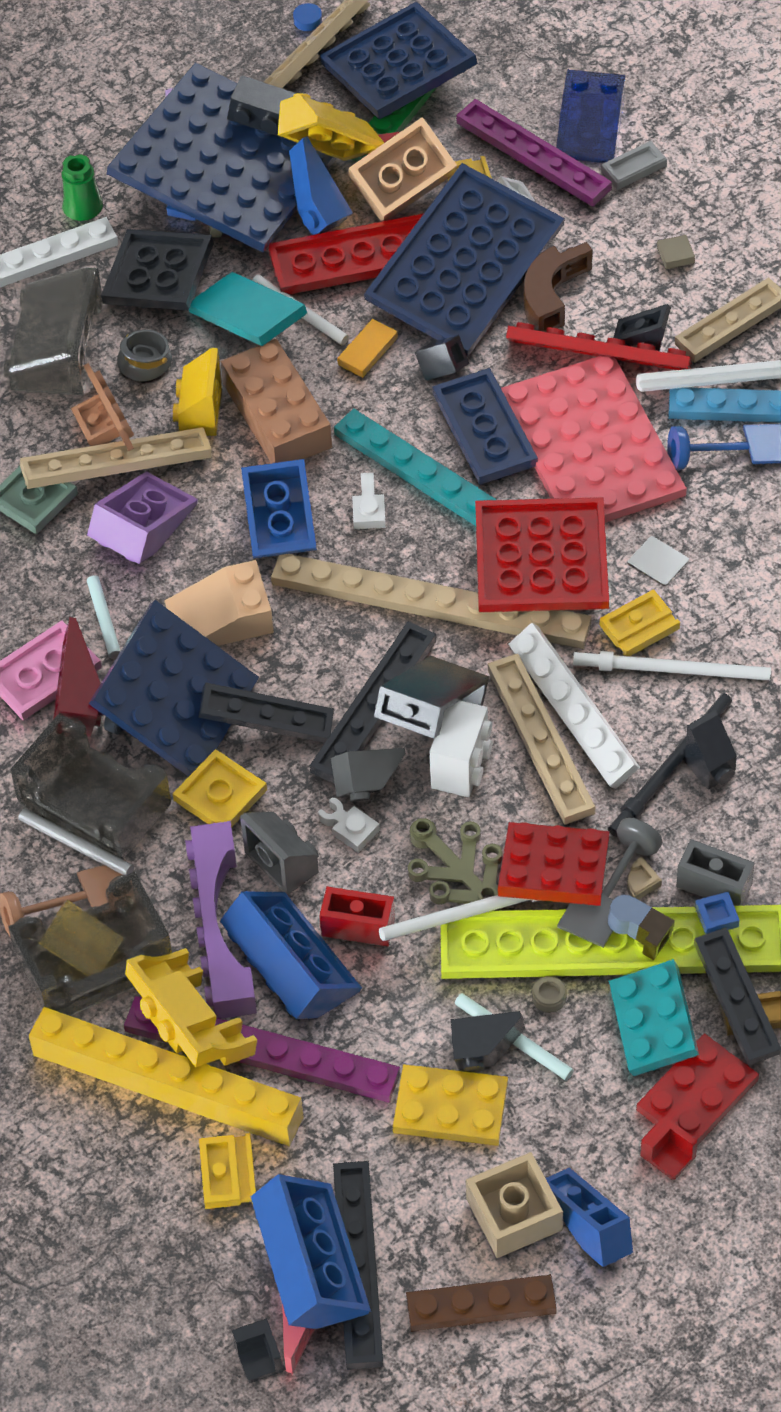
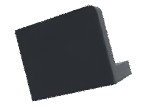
M459 335L429 343L415 352L425 380L455 373L470 364Z
M267 1318L232 1330L234 1346L247 1382L252 1383L283 1372L281 1356Z

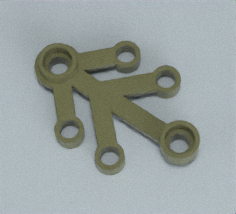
M419 818L411 824V843L417 848H430L447 866H428L427 862L423 859H414L408 864V876L412 881H436L429 888L430 900L438 905L445 904L446 902L467 904L485 899L482 897L485 895H498L497 873L498 865L502 862V849L499 845L487 844L482 850V861L485 864L483 882L473 873L476 844L481 838V829L477 823L469 821L461 826L460 836L463 841L461 860L437 836V829L432 821L427 818ZM428 829L426 832H419L418 830ZM467 831L476 832L473 836H468L465 833ZM496 853L498 856L490 858L487 854ZM415 868H422L424 870L421 873L413 872ZM443 881L464 883L469 890L450 889L449 885ZM437 890H442L445 892V894L438 896L434 894V892Z

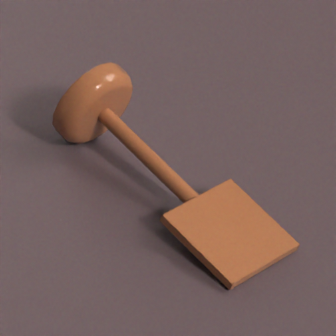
M102 865L77 872L84 891L22 907L14 892L0 893V913L9 937L14 939L23 936L26 929L25 915L88 899L95 915L142 902L143 899L132 874L126 877Z

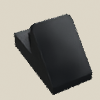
M665 304L618 319L613 338L626 341L625 346H635L638 343L644 342L645 344L656 346L655 351H660L671 307Z

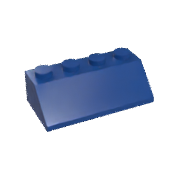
M242 891L220 920V923L228 932V937L239 945L246 954L247 961L257 968L265 978L269 989L280 997L285 1004L287 1012L296 1019L319 1018L358 994L362 989L360 984L285 892Z
M278 1174L250 1196L284 1307V1313L290 1326L318 1329L364 1316L371 1312L330 1183Z

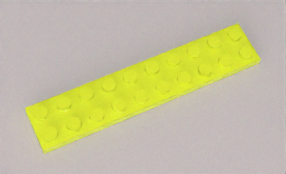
M781 905L734 906L740 920L739 927L728 931L746 971L781 972ZM652 907L675 920L671 937L653 961L642 954L644 945L628 934H618L613 931L603 948L558 928L557 925L566 909L489 911L440 925L441 979L628 975L672 959L677 963L680 974L706 973L694 946V938L705 935L695 907Z

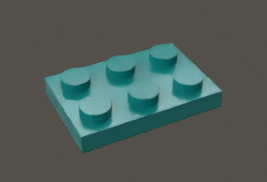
M674 959L609 981L629 1072L633 1077L699 1055L679 968Z

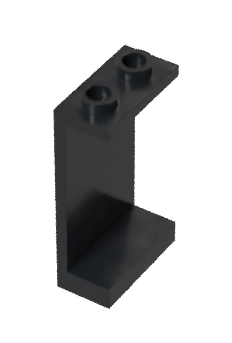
M430 655L380 686L374 717L428 737L436 738L440 735L444 712L447 708L458 701L483 706L489 676Z

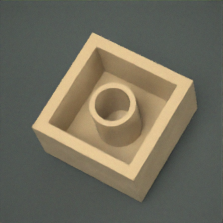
M532 1152L466 1179V1199L496 1258H500L563 1230V1211Z

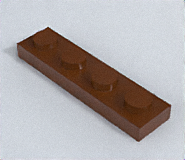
M551 1274L406 1292L411 1332L551 1315L557 1312Z

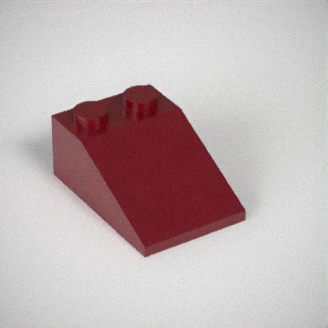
M69 617L63 638L52 731L91 737L94 726L100 727L103 714L92 707L89 702L101 682L77 619Z

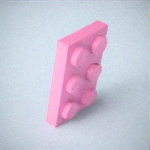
M62 620L0 661V697L23 721L56 699L63 638L67 627ZM88 648L97 672L102 668L101 660Z

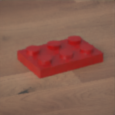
M705 1033L696 1041L699 1055L676 1062L636 1105V1111L654 1125L663 1116H666L694 1137L698 1142L697 1146L759 1080V1073Z

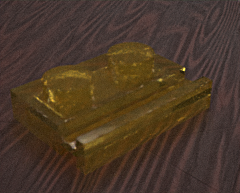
M66 900L38 943L96 981L110 962L124 937L69 900Z

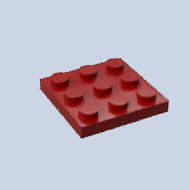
M509 822L498 883V896L601 906L610 831L592 828H569L559 825H537L526 822Z

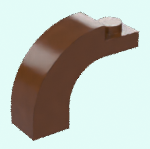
M587 242L570 247L562 253L555 246H552L537 256L529 266L524 280V311L528 323L535 325L534 330L546 332L547 327L558 329L565 325V304L555 293V290L562 283L592 270L593 249Z

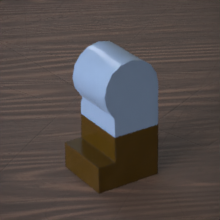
M620 895L612 900L608 914L609 927L618 934H628L633 939L644 945L642 954L653 961L671 937L675 920L629 895Z

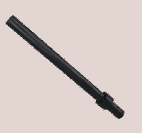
M722 693L704 715L715 709L719 716H721L732 703V698ZM686 737L635 797L628 798L620 808L621 813L608 827V831H610L612 836L618 837L617 828L622 819H638L645 811V804L684 760Z

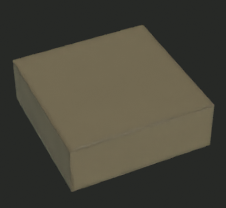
M687 235L657 241V249L666 270L695 263V255Z

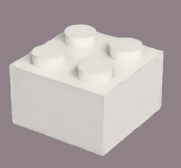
M458 701L445 710L440 735L434 738L430 749L432 789L470 798L473 786L480 785L483 775L481 764L483 759H489L493 740L489 739L492 722L488 721V707Z

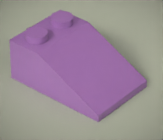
M146 471L95 503L87 536L98 541L100 545L120 553L127 560L140 564L157 553L197 505L198 499Z

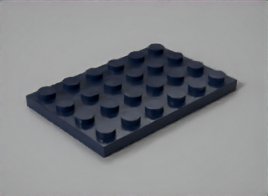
M462 163L364 293V298L366 301L438 341L459 335L468 357L524 281L531 263L548 248L564 226L565 218Z

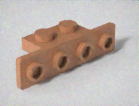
M89 363L83 365L97 395L72 407L71 410L89 445L107 444L121 436L128 451L134 449L129 439L134 436V433L100 370L93 372Z

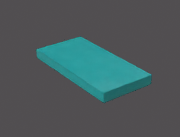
M230 272L195 297L189 308L190 313L260 346H264L308 313L305 304L234 272Z

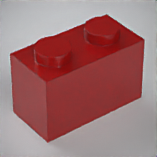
M326 886L319 915L321 936L389 947L390 940H381L379 928L394 924V896Z

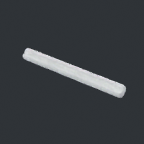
M781 360L643 373L636 376V386L639 391L644 392L781 378Z

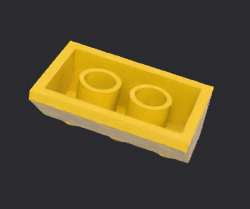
M297 93L293 97L280 102L278 135L298 143L307 136L315 150L343 161L369 154L384 144L383 140L367 121L355 117V114L352 112L335 109L330 103L315 101L308 94Z

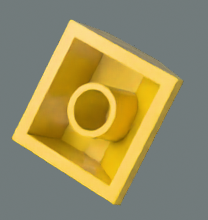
M218 348L209 349L183 367L182 379L176 380V398H179V403L173 404V422H178L179 431L203 427L206 436H217L222 396Z

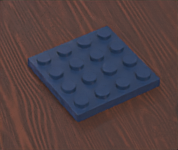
M417 1L319 55L322 65L379 120L478 64L476 55Z
M154 600L149 604L89 704L189 777L215 749L217 750L231 726L228 723L199 718L204 684L211 683L251 691L259 676L158 601Z

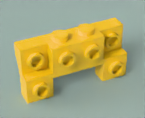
M186 948L163 956L139 955L127 960L125 975L142 996L140 1000L142 1013L146 1018L151 1019L157 1027L162 1040L168 1042L176 1054L184 1051L195 1067L218 1059L226 1066L255 1055L257 1039L254 1035L247 1038L242 1035L243 1021L239 1017L215 1026L217 1016L195 989L201 986L203 970L200 967L190 968L188 965L189 951Z

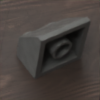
M247 812L240 816L245 853L287 895L319 873L318 851L311 842H304L297 835V831L287 819L282 820L275 812Z

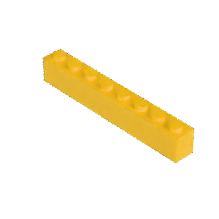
M43 1007L29 1034L33 1056L290 1147L304 1118L301 1097L208 1064L195 1067L188 1057Z

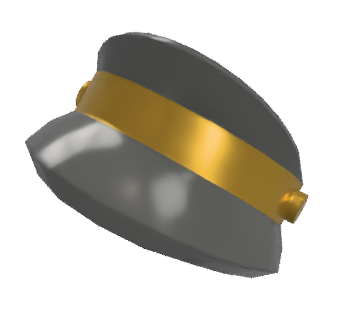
M147 329L128 334L121 341L120 351L117 356V364L120 371L126 377L135 381H149L158 378L167 371L172 361L167 338L159 332Z

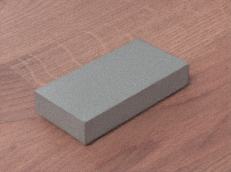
M649 141L601 164V172L619 190L666 167L667 158L652 141Z

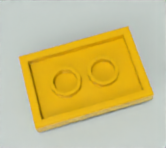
M403 1064L393 1121V1133L499 1146L508 1077Z

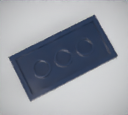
M490 368L432 386L433 396L479 485L536 466L538 458Z

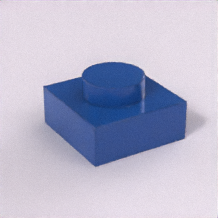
M729 892L695 900V909L705 935L726 927L728 930L739 927L740 920Z

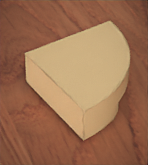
M642 856L639 857L632 864L628 875L627 889L629 896L639 900L661 887L662 879Z

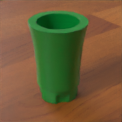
M82 154L70 155L62 163V209L64 214L73 220H89L96 217L103 209V199L97 187L94 168L87 156Z

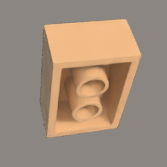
M422 117L349 167L348 176L382 222L389 220L453 176L456 172L457 164Z

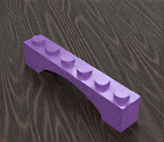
M231 821L190 826L192 840H185L188 861L195 860L196 867L189 869L191 888L199 890V897L193 898L195 918H202L203 926L197 927L199 948L206 947L207 956H202L200 959L203 977L210 976L211 986L204 987L206 1003L209 1007L214 1006L215 1015L220 1019L257 1014L251 967L244 968L235 959L225 944L217 923V905L221 886L229 869L237 867Z

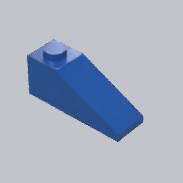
M307 136L302 138L289 150L298 213L311 235H315L339 226L353 212Z
M571 1168L564 1169L546 1178L563 1211L564 1223L581 1248L589 1256L604 1267L633 1253L630 1217Z

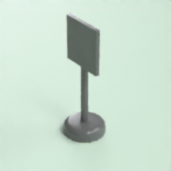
M635 818L622 819L617 828L618 839L628 849L602 892L601 906L570 903L557 925L558 928L604 948L613 932L608 925L610 905L612 900H614L609 898L610 894L634 853L651 856L659 851L663 843L662 837L652 826Z

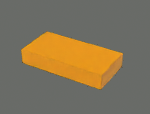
M371 319L337 358L338 365L363 378L398 339V332Z

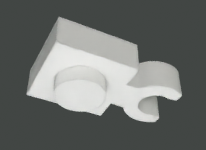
M331 798L329 800L330 808L335 812L328 814L320 809L318 811L320 822L326 826H334L332 828L333 836L359 853L380 831V824L355 806L346 812L343 810V805L338 799Z

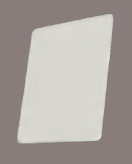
M650 536L627 562L663 585H666L689 561V558L657 538Z

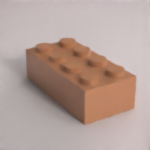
M277 338L269 341L264 346H256L221 361L223 385L271 463L306 459L332 448L331 424Z

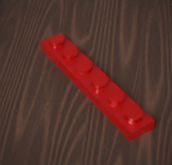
M517 322L516 327L508 326L506 339L509 342L594 357L611 356L615 357L617 361L670 370L691 369L692 359L686 356V351L675 348H668L667 353L655 351L656 346L638 343L637 347L625 346L626 341L616 338H607V342L596 341L594 335L587 333H577L576 337L566 336L565 331L562 329L547 327L546 332L534 330L535 325Z

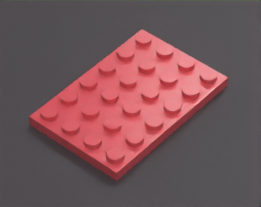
M605 355L595 357L501 388L538 458L535 469L551 499L604 497L606 523L686 496L687 488L675 469L673 462L615 357Z

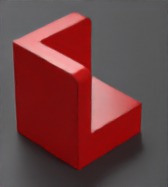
M663 1116L641 1139L640 1156L671 1180H675L696 1158L698 1142L666 1116Z

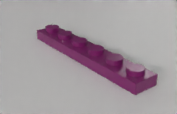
M477 99L470 102L456 115V123L592 207L612 190V181Z

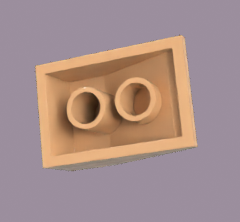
M256 560L224 567L164 600L168 610L217 646L274 633L272 611Z

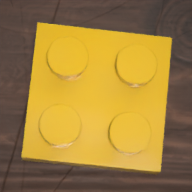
M215 749L172 795L174 802L205 823L212 824L231 821L232 828L240 820V816L246 813L267 791V783Z

